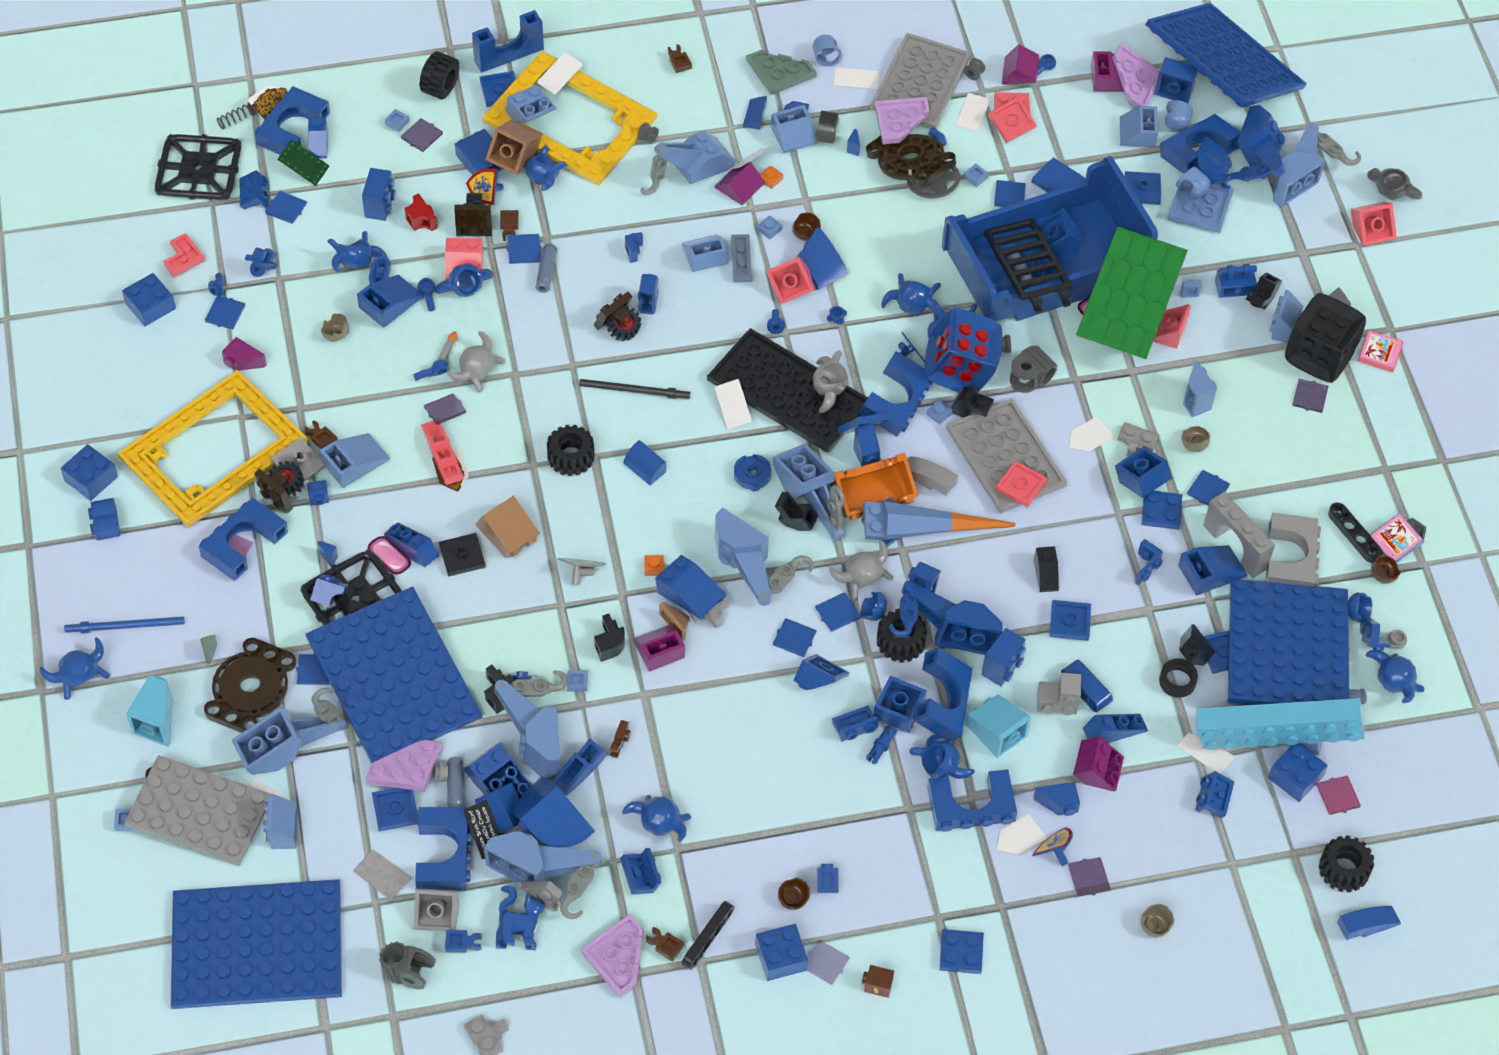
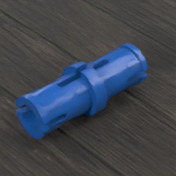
M891 726L885 727L881 736L875 739L873 748L867 754L866 759L869 762L872 758L874 759L872 764L878 763L883 752L888 750L889 743L897 734L894 728L889 731Z

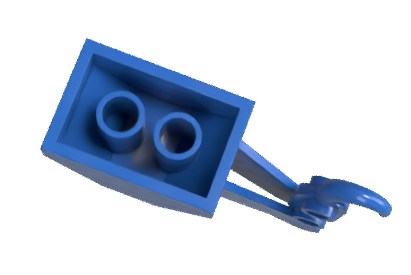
M1260 105L1250 106L1237 141L1250 167L1246 166L1239 172L1228 174L1222 182L1224 189H1231L1230 185H1226L1230 180L1239 179L1247 182L1254 179H1265L1270 174L1278 177L1285 172L1279 153L1285 142V137L1280 132L1278 124L1272 115Z
M906 581L902 588L903 596L900 599V619L903 622L904 630H896L893 624H889V628L894 635L906 637L911 634L912 627L917 621L919 610L937 628L935 645L983 655L988 652L1003 631V622L984 604L967 600L955 604L913 581Z

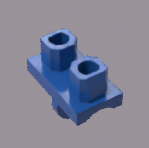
M256 247L252 255L246 254L245 260L252 261L250 265L251 274L255 277H261L265 273V268L276 269L277 263L274 262L277 253L269 248L263 250Z

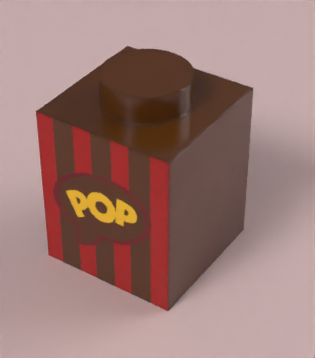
M870 965L869 971H864L862 984H865L864 992L889 998L895 971Z

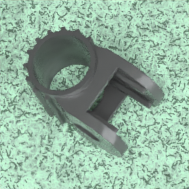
M1030 346L1013 359L1011 365L1012 372L1009 379L1010 385L1021 393L1032 392L1038 387L1046 385L1056 374L1058 366L1039 346ZM1019 379L1030 381L1028 383H1022Z
M398 941L386 944V947L382 948V952L379 953V961L388 980L397 985L403 984L412 989H424L426 981L420 976V970L422 967H434L436 959L423 949L414 946H404L403 943ZM410 965L412 966V971L408 970Z

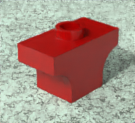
M419 193L412 196L413 203L404 208L405 219L414 231L421 228H427L430 231L437 229V219L431 205H427Z

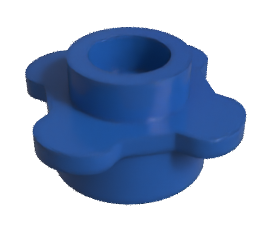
M840 306L831 307L827 321H833L839 325L843 324L847 311Z

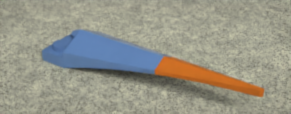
M886 501L883 503L864 502L865 539L889 540L950 531L1010 528L1016 525L1014 522Z

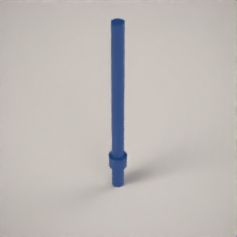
M184 617L98 623L84 621L80 622V624L64 625L65 633L81 632L82 634L96 630L185 624Z

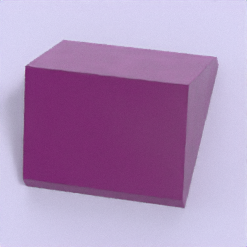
M1018 44L1005 56L1002 85L1036 83L1039 54Z
M748 162L742 167L734 168L715 185V189L737 203L744 205L764 185V180L753 164Z

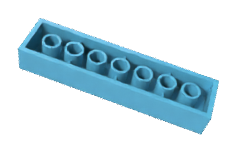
M1360 698L1197 709V732L1202 749L1215 750L1217 748L1234 749L1245 746L1254 748L1256 746H1276L1278 744L1335 743L1344 740L1358 741L1365 739L1364 717Z

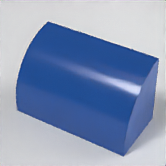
M640 440L629 449L624 458L623 464L650 486L666 473V461Z

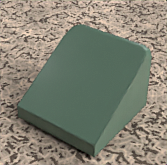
M215 635L200 639L205 660L208 664L211 663L217 648Z

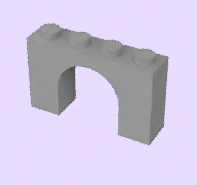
M1225 491L1210 500L1203 526L1215 539L1231 528L1243 546L1244 554L1241 565L1252 579L1266 571L1275 544Z
M1272 512L1269 521L1268 538L1297 544L1303 550L1305 558L1297 563L1269 560L1265 582L1317 586L1318 574H1315V571L1319 567V558H1316V553L1319 554L1320 542H1317V538L1320 537L1321 526H1318V518Z

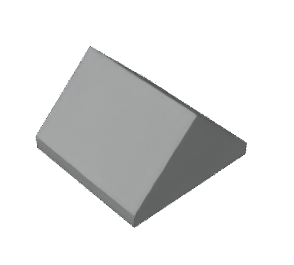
M416 888L414 929L456 930L459 909L458 892Z

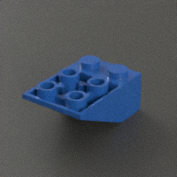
M396 275L369 284L357 294L358 307L384 328L424 297V295L400 275Z
M1229 545L1194 548L1181 553L1178 564L1196 596L1227 585L1232 580L1248 576Z
M501 742L492 746L463 768L484 795L512 782L520 799L532 786Z

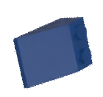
M680 555L655 577L658 594L690 614L692 613L700 620L727 596L696 563L683 555Z

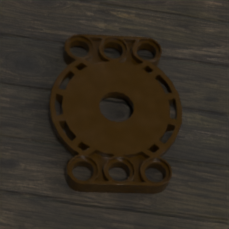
M909 134L900 143L883 144L880 135L866 146L867 157L870 159L878 158L879 168L885 175L898 180H915L916 185L919 187L930 185L957 163L956 155L953 152H944L942 144L937 139L928 135ZM910 153L918 154V156L915 158H903L905 155Z
M253 637L243 642L244 652L229 657L216 670L212 681V691L215 700L207 702L204 706L207 719L240 733L247 730V728L243 727L245 722L252 721L255 725L258 723L256 718L271 713L281 704L288 691L286 672L292 671L296 667V658L293 653ZM250 644L258 646L254 651L247 650V647ZM268 651L275 652V655L271 658L264 656ZM290 658L293 661L289 665H284L282 660ZM223 669H225V670L223 671L221 677H218L219 674L221 673V671H222ZM248 678H255L259 680L260 685L255 691L246 692L242 690L241 683ZM283 678H285L284 686H282L281 680ZM216 683L219 684V692H216ZM211 707L219 708L216 714L208 713ZM229 714L237 716L234 721H227L226 717Z

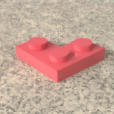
M184 233L170 241L172 248L177 254L163 262L167 270L175 277L204 262L205 258L189 236Z

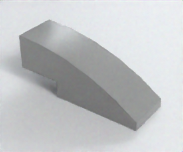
M909 457L908 463L913 479L930 490L933 487L946 496L957 484L958 475L947 468L922 458Z

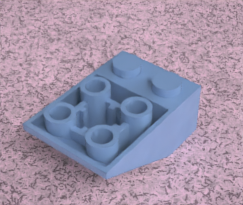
M369 433L336 440L319 450L321 461L325 468L342 488L390 460V457Z

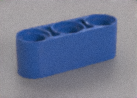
M1075 660L1061 670V673L1081 674L1080 698L1094 712H1099L1113 702V697L1109 690L1080 660Z

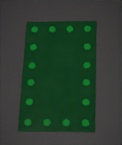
M290 140L277 159L315 186L329 168L328 164L293 140Z

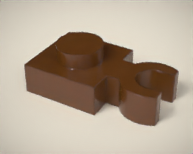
M679 44L676 45V51L668 47L669 61L675 73L692 69L689 57L686 52L681 53V46Z
M500 210V230H504L502 232V239L506 241L507 235H516L514 230H518V210Z
M315 420L312 421L313 429L305 426L306 434L311 436V441L320 449L338 440V437L326 426L320 429L318 422Z
M621 720L614 741L610 747L611 757L618 758L624 742L629 741L631 730H629V722Z
M653 927L652 933L656 937L651 938L647 935L646 942L650 945H657L655 951L673 962L683 949L685 943L669 932L663 936L658 928Z

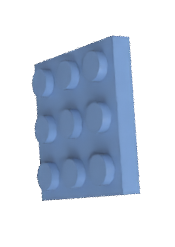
M1211 183L1208 192L1203 197L1195 199L1190 196L1192 189L1189 187H1185L1182 190L1178 188L1168 219L1220 233L1233 189H1224L1220 185Z

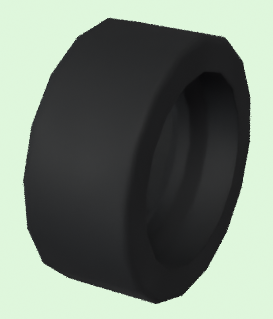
M1181 658L1171 659L1162 667L1159 677L1160 687L1169 696L1176 698L1186 697L1195 689L1198 672L1195 666L1189 664L1187 660ZM1172 670L1185 672L1190 678L1189 684L1185 686L1172 684L1167 678L1168 672Z

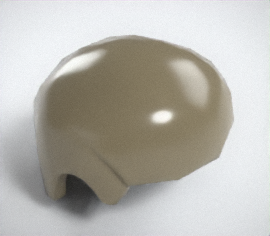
M332 314L331 320H324L323 327L321 328L323 337L332 342L343 339L349 332L348 322L343 314Z
M1193 426L1184 430L1181 437L1185 448L1192 452H1201L1210 443V433L1200 426Z
M1162 904L1149 906L1144 911L1140 920L1142 930L1148 936L1155 938L1165 936L1174 924L1172 911Z

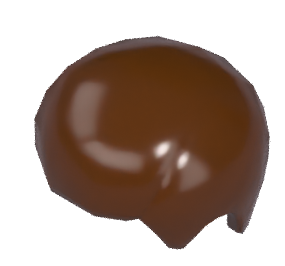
M810 212L799 214L792 226L793 234L799 240L807 242L815 232V228L820 227L821 229L820 219Z
M1389 556L1377 557L1371 566L1372 575L1382 584L1394 582L1401 573L1396 561Z
M797 877L784 881L778 889L779 902L789 910L801 909L810 898L809 886L805 881Z

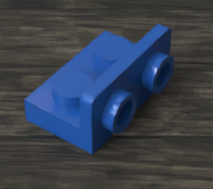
M1213 771L1201 779V788L1196 798L1195 810L1200 812L1206 809L1216 816L1223 818L1227 813L1234 781Z

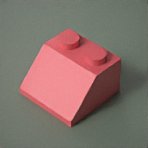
M1379 202L1351 208L1353 227L1363 246L1397 239L1392 203Z
M446 238V280L455 266L464 263H470L478 267L479 270L483 269L484 251L482 238Z

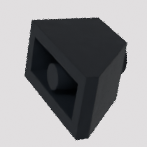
M1055 546L1036 548L1034 565L1039 592L1059 591L1058 559Z
M1192 624L1180 638L1179 651L1189 664L1204 666L1215 654V650L1195 624Z

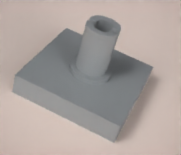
M302 437L271 458L272 463L276 464L277 467L279 466L278 462L281 461L282 464H285V461H288L289 464L294 462L295 466L298 465L301 469L304 482L325 467Z

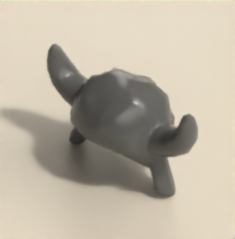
M1373 168L1367 173V177L1376 182L1380 194L1391 200L1400 199L1404 196L1416 200L1422 198V192L1410 183L1409 176L1400 169L1388 168L1380 172L1378 168Z

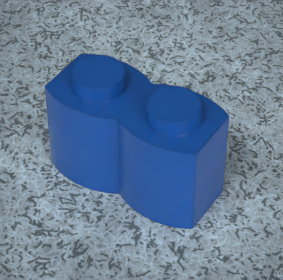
M642 274L638 291V310L640 313L653 315L656 311L659 294V280L656 275Z
M114 498L91 502V508H88L89 519H93V523L90 524L91 534L96 535L97 540L119 537L120 529Z

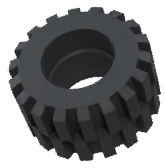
M439 51L432 53L421 71L420 90L440 100L445 99L453 90L458 78V59Z
M574 424L573 426L565 425L564 428L560 426L557 431L553 430L551 432L552 436L549 435L547 442V458L550 467H554L555 472L560 471L561 475L568 474V476H572V474H576L577 476L580 475V472L585 473L587 467L590 468L592 466L595 455L594 439L590 436V432L588 430L585 431L584 427L578 428ZM566 448L579 449L577 452L574 453H566L563 451Z
M895 609V612L889 611L887 615L884 614L878 624L876 639L880 653H884V657L887 659L890 657L891 661L900 660L899 663H904V660L910 662L912 657L918 658L919 653L922 654L927 635L926 623L922 621V617L918 615L911 634H909L911 637L901 640L895 638L889 628V624H893L896 630H904L903 622L900 619V609Z
M1347 835L1345 838L1338 836L1336 840L1333 838L1325 846L1319 863L1320 876L1325 877L1323 881L1326 884L1330 883L1332 889L1336 887L1338 891L1343 892V890H1346L1348 893L1352 892V889L1355 891L1359 890L1368 881L1374 867V855L1371 854L1372 850L1370 847H1365L1366 843L1364 841H1358L1359 838L1351 839ZM1344 858L1354 863L1356 869L1349 870L1341 867L1337 859Z

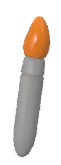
M456 331L448 336V340L437 360H446L453 343L456 341Z

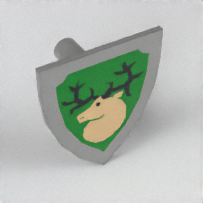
M557 558V560L574 565L573 585L580 584V575H594V568H583L582 566L595 567L606 565L603 562Z

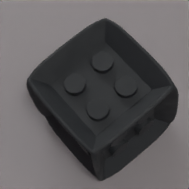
M1322 293L1316 294L1298 318L1290 334L1285 350V359L1301 371L1322 381L1333 383L1351 360L1362 338L1366 325V316L1336 298Z

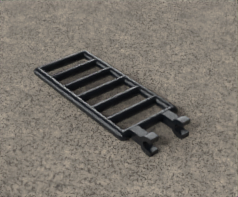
M1031 218L984 230L985 238L1020 300L1029 299L1035 314L1043 313L1041 308L1043 301L1039 297L1056 292L1061 299L1063 307L1071 306L1069 300L1071 294L1067 290L1072 288V283L1034 219ZM1030 226V228L1032 229L1030 231L1009 235L997 239H994L993 235L1000 234ZM1036 237L1038 240L1005 249L999 248V245ZM1040 247L1044 250L1010 260L1005 258L1007 255ZM1044 258L1050 260V262L1014 271L1011 269L1012 266ZM1053 268L1056 273L1020 282L1017 280V277ZM1058 279L1062 281V284L1024 292L1022 289Z

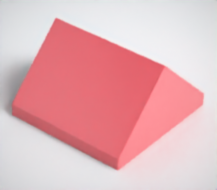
M800 256L766 271L781 304L814 291L810 269Z
M1187 304L1165 310L1153 342L1177 349L1188 322L1191 305Z

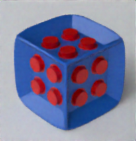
M950 309L936 324L929 337L925 357L926 378L935 384L957 392L963 387H974L979 392L992 378L1000 361L1002 348L1001 325L988 317L965 309Z

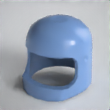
M820 35L814 40L813 51L816 61L820 65L835 66L841 61L842 52L831 35ZM837 50L838 56L836 59L828 62L825 56Z
M1169 101L1166 107L1168 112L1165 117L1166 126L1174 132H1181L1187 129L1191 121L1193 108L1183 101Z
M1195 166L1189 169L1176 182V187L1180 190L1185 187L1192 189L1190 196L1195 199L1203 197L1211 185L1210 179Z

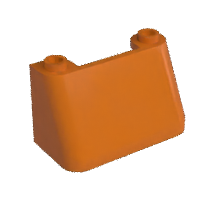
M905 452L876 463L851 470L848 469L844 472L843 470L835 472V481L830 485L831 487L833 485L839 486L844 494L845 502L842 503L843 508L841 510L845 518H849L850 521L861 518L860 514H863L864 502L883 503L889 497L895 503L902 502L906 505L914 502L913 498L918 497V492Z

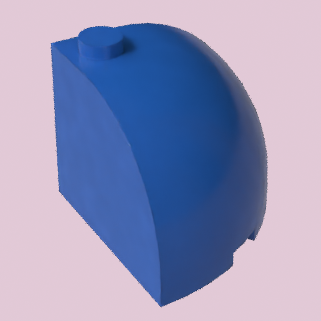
M543 776L522 795L514 808V815L519 819L517 822L519 827L524 832L529 830L537 839L549 846L571 847L583 842L595 832L560 788Z

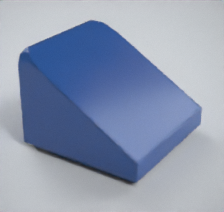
M854 129L847 141V152L859 156L860 141L858 131Z
M318 541L319 554L331 567L338 558L337 548L334 545Z

